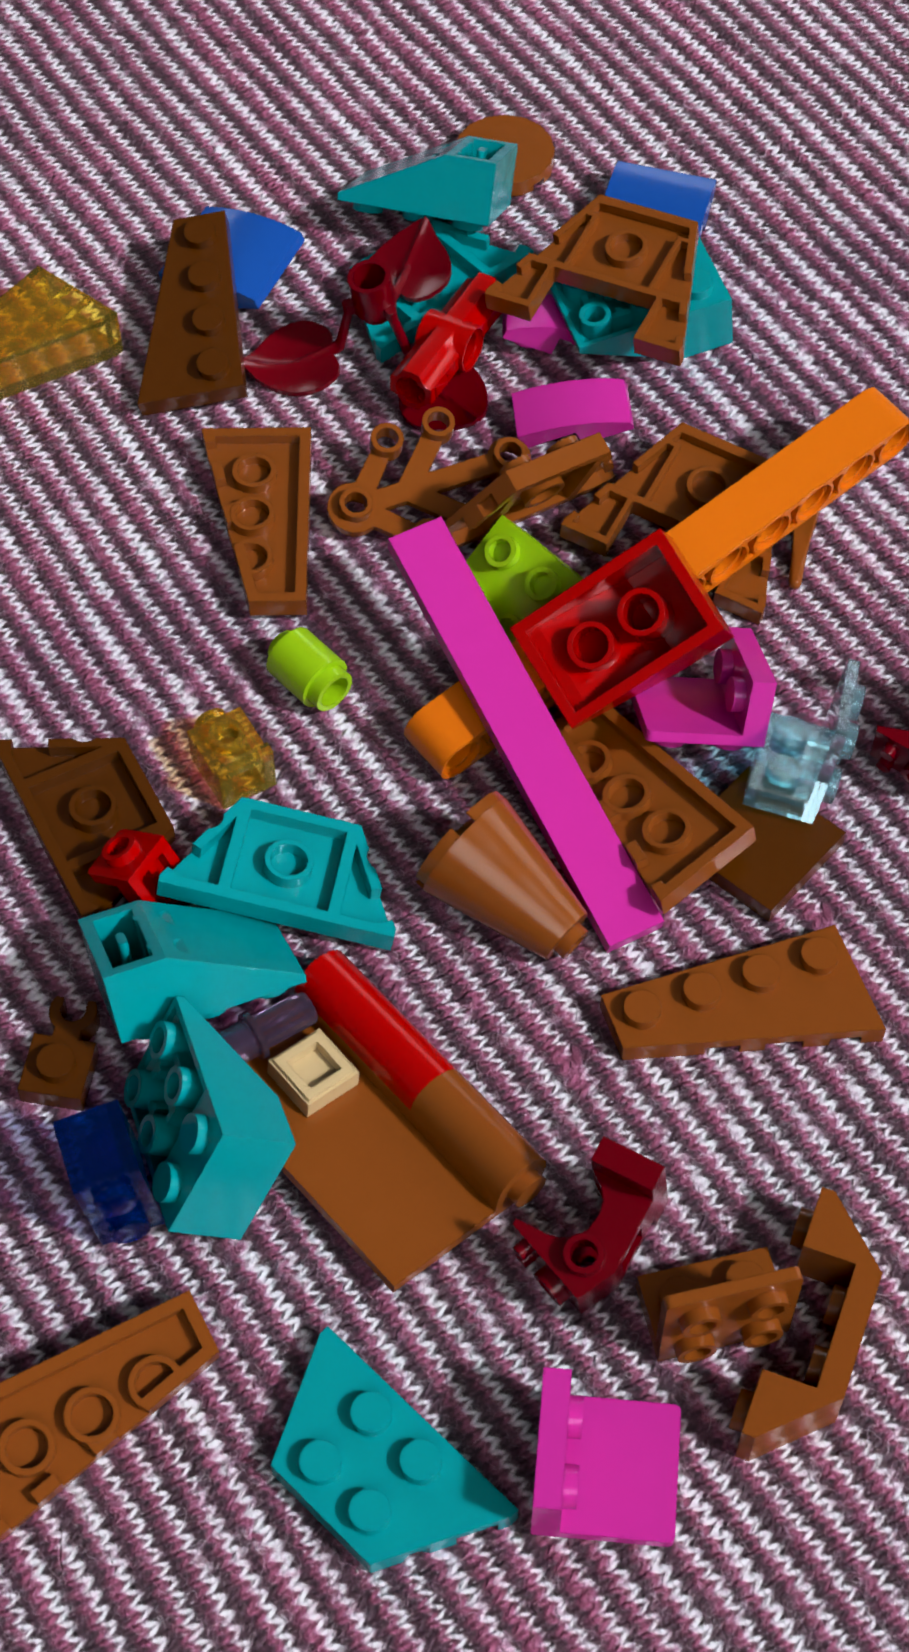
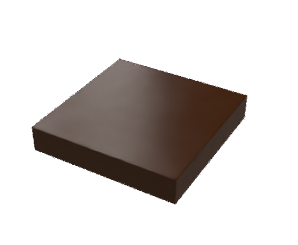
M748 766L719 798L754 826L756 841L710 877L709 880L769 922L842 846L846 832Z

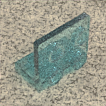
M848 658L822 727L804 722L796 717L783 716L771 712L764 747H754L742 804L813 825L821 802L833 803L842 775V769L836 768V765L840 764L841 759L850 760L860 729L859 724L850 722V720H857L866 693V686L857 684L860 661Z

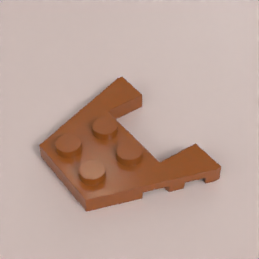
M600 194L553 233L554 241L538 255L529 253L516 264L517 272L503 284L498 280L495 281L484 293L487 309L531 321L554 282L650 309L633 337L634 353L680 366L684 358L699 239L698 221Z
M682 422L633 462L632 469L614 484L608 482L598 490L590 504L577 513L574 510L566 516L561 523L560 537L602 556H606L630 514L637 515L670 530L768 459ZM772 546L719 584L713 599L715 606L757 625L760 624L766 605Z

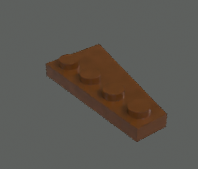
M225 210L173 220L137 403L142 416L248 397L230 226Z

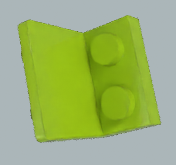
M501 515L466 560L511 643L517 640L510 630L511 626L584 579L534 537L504 515Z

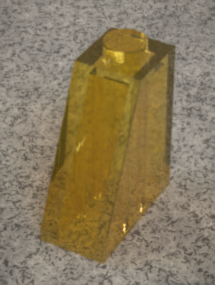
M37 266L0 297V400L114 358L123 351L117 312L40 266Z

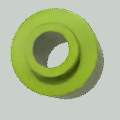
M299 627L281 632L273 639L268 648L267 671L305 706L316 707L320 711H328L337 706L349 692L352 685V676L347 672L346 663L307 628Z

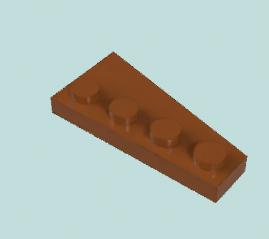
M311 427L201 428L204 449L250 616L307 615L312 462Z
M836 925L601 995L600 1009L622 1060L703 1055L706 1048L738 1046L739 1052L764 1050L766 1044L800 1041L802 1047L829 1045L830 1039L859 1037L860 1043L881 1042L886 1032V1028Z
M190 1290L0 1382V1542L220 1357L219 1349Z

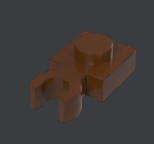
M56 996L49 1007V1018L53 1034L52 1036L37 1033L33 1035L17 1089L21 1102L84 1111L99 1058L97 1043L88 1041L97 1033L100 1027V1015L96 1002L88 1001L86 1012L81 1019L68 1021L65 1020L67 1006L64 997Z

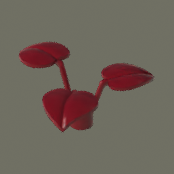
M424 216L410 224L384 243L370 259L356 263L349 270L347 282L351 298L342 301L344 312L335 341H333L331 332L322 324L313 321H297L287 324L274 331L252 353L243 357L247 373L265 388L283 395L306 396L322 391L336 381L340 375V366L335 354L344 350L352 318L355 314L371 325H379L389 321L404 356H406L412 347L397 315L396 306L398 298L401 297L413 303L426 301L440 293L447 286L452 274L448 252L438 239L429 219ZM475 368L466 373L458 370L432 405H424L420 410L403 405L400 398H398L401 415L409 425L417 430L421 428L424 413L432 407H444L453 414L455 418L454 431L474 426L478 421H482L488 409L486 387ZM432 421L428 424L435 431L447 429V426L441 421Z

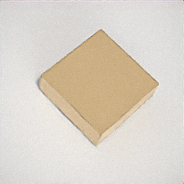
M320 1028L268 1060L267 1070L271 1078L306 1117H309L358 1085L360 1074Z

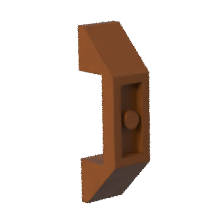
M824 1187L821 1189L815 1210L801 1207L789 1245L802 1249L797 1266H799L803 1276L834 1286L823 1323L835 1327L829 1349L815 1344L803 1383L762 1369L755 1392L741 1388L729 1429L741 1433L735 1457L746 1461L753 1460L836 1422L882 1277L881 1269L837 1193Z

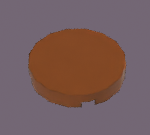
M511 115L485 117L469 124L458 135V139L474 136L518 144L511 197L525 195L533 191L534 184L542 179L544 184L551 176L555 158L552 138L541 125L529 119Z

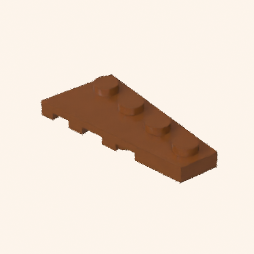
M614 708L575 729L570 727L564 716L555 721L645 887L663 915L756 841L755 830L752 824L658 745L647 741L643 733Z

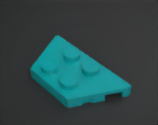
M433 219L430 223L438 239L448 252L452 274L447 286L440 293L426 301L413 303L401 297L398 298L396 306L397 315L410 345L415 342L417 329L426 312L433 308L441 311L467 278H474L481 272L495 277L496 281L498 280L503 284L517 272L516 264L529 253L534 254V250L522 244L518 245L515 252L491 246L490 235L476 231L458 230L451 224ZM374 253L370 254L369 256H367L366 258L362 259L361 261L370 259V257H371ZM364 321L376 359L380 363L385 362L402 351L389 321L379 325H371Z
M241 797L224 813L223 820L218 826L208 828L194 841L191 853L173 870L167 867L162 871L158 880L156 895L389 951H391L396 932L393 920L388 921L380 898L382 886L376 868L368 861L369 847L361 825L246 797Z
M328 1326L320 1333L271 1463L272 1475L370 1573L403 1563L409 1555L416 1552L432 1553L456 1545L457 1538L493 1526H497L498 1530L509 1527L518 1519V1509Z

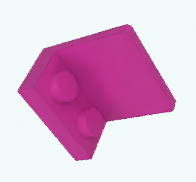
M729 627L735 637L725 643L724 649H717L713 664L714 679L669 677L631 698L644 738L647 741L670 748L681 747L685 743L713 745L719 749L729 751L739 750L744 746L764 747L777 682L752 628Z
M544 1367L531 1535L660 1547L672 1546L675 1540L681 1408L676 1404L570 1395L572 1369Z

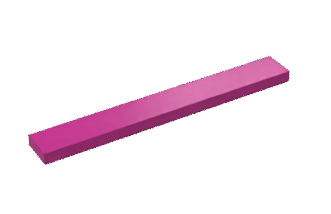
M442 517L388 538L387 548L572 890L587 911V917L606 952L609 953L662 928L664 924L663 917Z

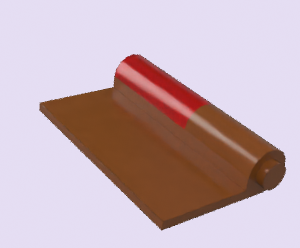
M332 950L319 956L304 970L307 982L295 986L292 1002L228 1044L280 1099L296 1142V1146L281 1171L394 1293L513 1203L517 1207H522L534 1199L546 1183V1179L542 1174L547 1164L546 1159L341 951ZM320 1028L360 1072L358 1085L309 1117H306L267 1073L268 1060Z

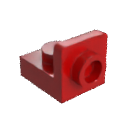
M121 829L106 842L101 854L88 870V874L94 882L117 886L129 903L143 900L175 905L185 904L184 901L156 895L160 873L167 867L173 870L181 862L163 835Z

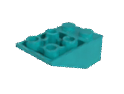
M466 136L366 171L340 190L337 200L352 202V208L359 212L382 213L385 208L402 211V217L409 221L415 222L426 216L431 222L433 217L453 220L452 226L460 230L481 231L483 226L489 227L510 206L518 144Z
M700 237L698 239L684 358L733 343L732 298ZM559 282L553 283L550 292L580 354L647 357L634 353L633 337L650 309L584 291Z
M143 900L133 901L77 919L96 984L122 1044L135 1039H150L154 1025L158 1021L163 1020L175 996L185 997L205 1019H210L223 1014L228 1008L258 998H274L285 993L291 987L307 982L303 969L276 923L221 910Z
M175 996L163 1020L158 1021L154 1025L150 1035L149 1046L137 1069H132L126 1078L124 1086L125 1104L131 1109L138 1132L139 1150L145 1155L153 1181V1196L160 1204L168 1232L241 1240L296 1146V1142L276 1093L185 997Z

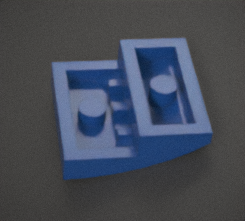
M617 161L605 196L698 221L699 237L701 238L702 230L706 228L717 180Z
M206 206L200 215L225 210L229 221L238 308L259 309L305 240L302 233L278 221L237 209ZM164 266L158 273L161 280L163 276Z

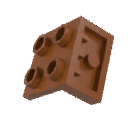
M762 1247L637 1276L636 1290L657 1361L677 1357V1361L680 1363H692L712 1356L719 1347L743 1342L745 1347L755 1348L779 1340L784 1332H788L804 1280L799 1266L775 1271L768 1247Z

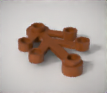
M439 406L432 407L422 417L421 437L400 481L378 489L388 462L400 456L404 442L403 432L398 426L392 423L379 424L372 430L369 444L370 453L356 482L342 484L331 493L327 504L329 521L335 529L349 537H360L373 530L393 537L434 520L432 518H424L417 523H413L389 511L404 505L413 507L436 518L442 517L446 521L465 504L441 493L487 478L494 481L501 475L499 473L500 469L508 463V461L501 457L500 453L509 452L517 457L529 454L531 457L530 450L517 438L503 437L491 444L487 454L429 472L442 444L447 443L452 438L455 426V418L448 409ZM432 421H441L447 426V429L435 431L428 424ZM382 437H389L395 441L396 445L385 448L379 445L377 440ZM348 502H358L363 504L365 509L361 512H352L347 509L346 504Z

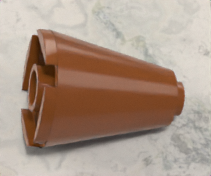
M497 790L491 792L466 812L472 819L464 823L457 831L451 828L441 838L416 874V878L419 880L416 883L423 888L424 892L543 959L548 960L555 953H558L565 959L587 936L589 931L582 923L588 916V913L508 799Z

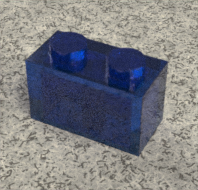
M118 1099L52 1122L72 1192L102 1246L111 1242L123 1244L136 1241L148 1234L152 1227L165 1223L160 1204L153 1196V1181L145 1155L140 1152L138 1140Z

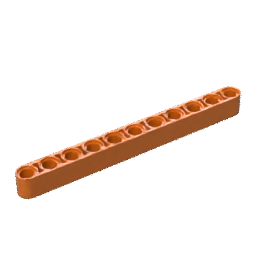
M868 388L666 533L673 538L708 593L896 456L909 442V418L877 388ZM515 640L511 644L547 709L551 708L556 704L522 647ZM460 681L417 711L404 729L405 738L443 779L457 776L496 748Z

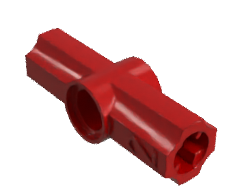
M479 272L476 277L467 278L441 311L433 308L426 312L417 329L414 346L390 375V390L397 394L403 405L415 410H420L424 405H432L458 370L466 373L474 367L481 353L485 334L501 315V312L487 309L484 293L496 281L495 277Z

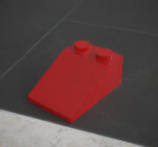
M661 528L510 627V630L572 729L583 725L686 669L735 637L673 538Z

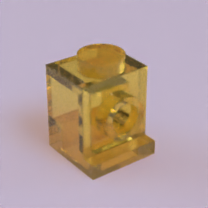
M241 707L227 713L220 708L208 710L197 718L194 728L187 731L191 759L223 809L233 806L241 797L249 798L277 785L273 750L268 742H263Z

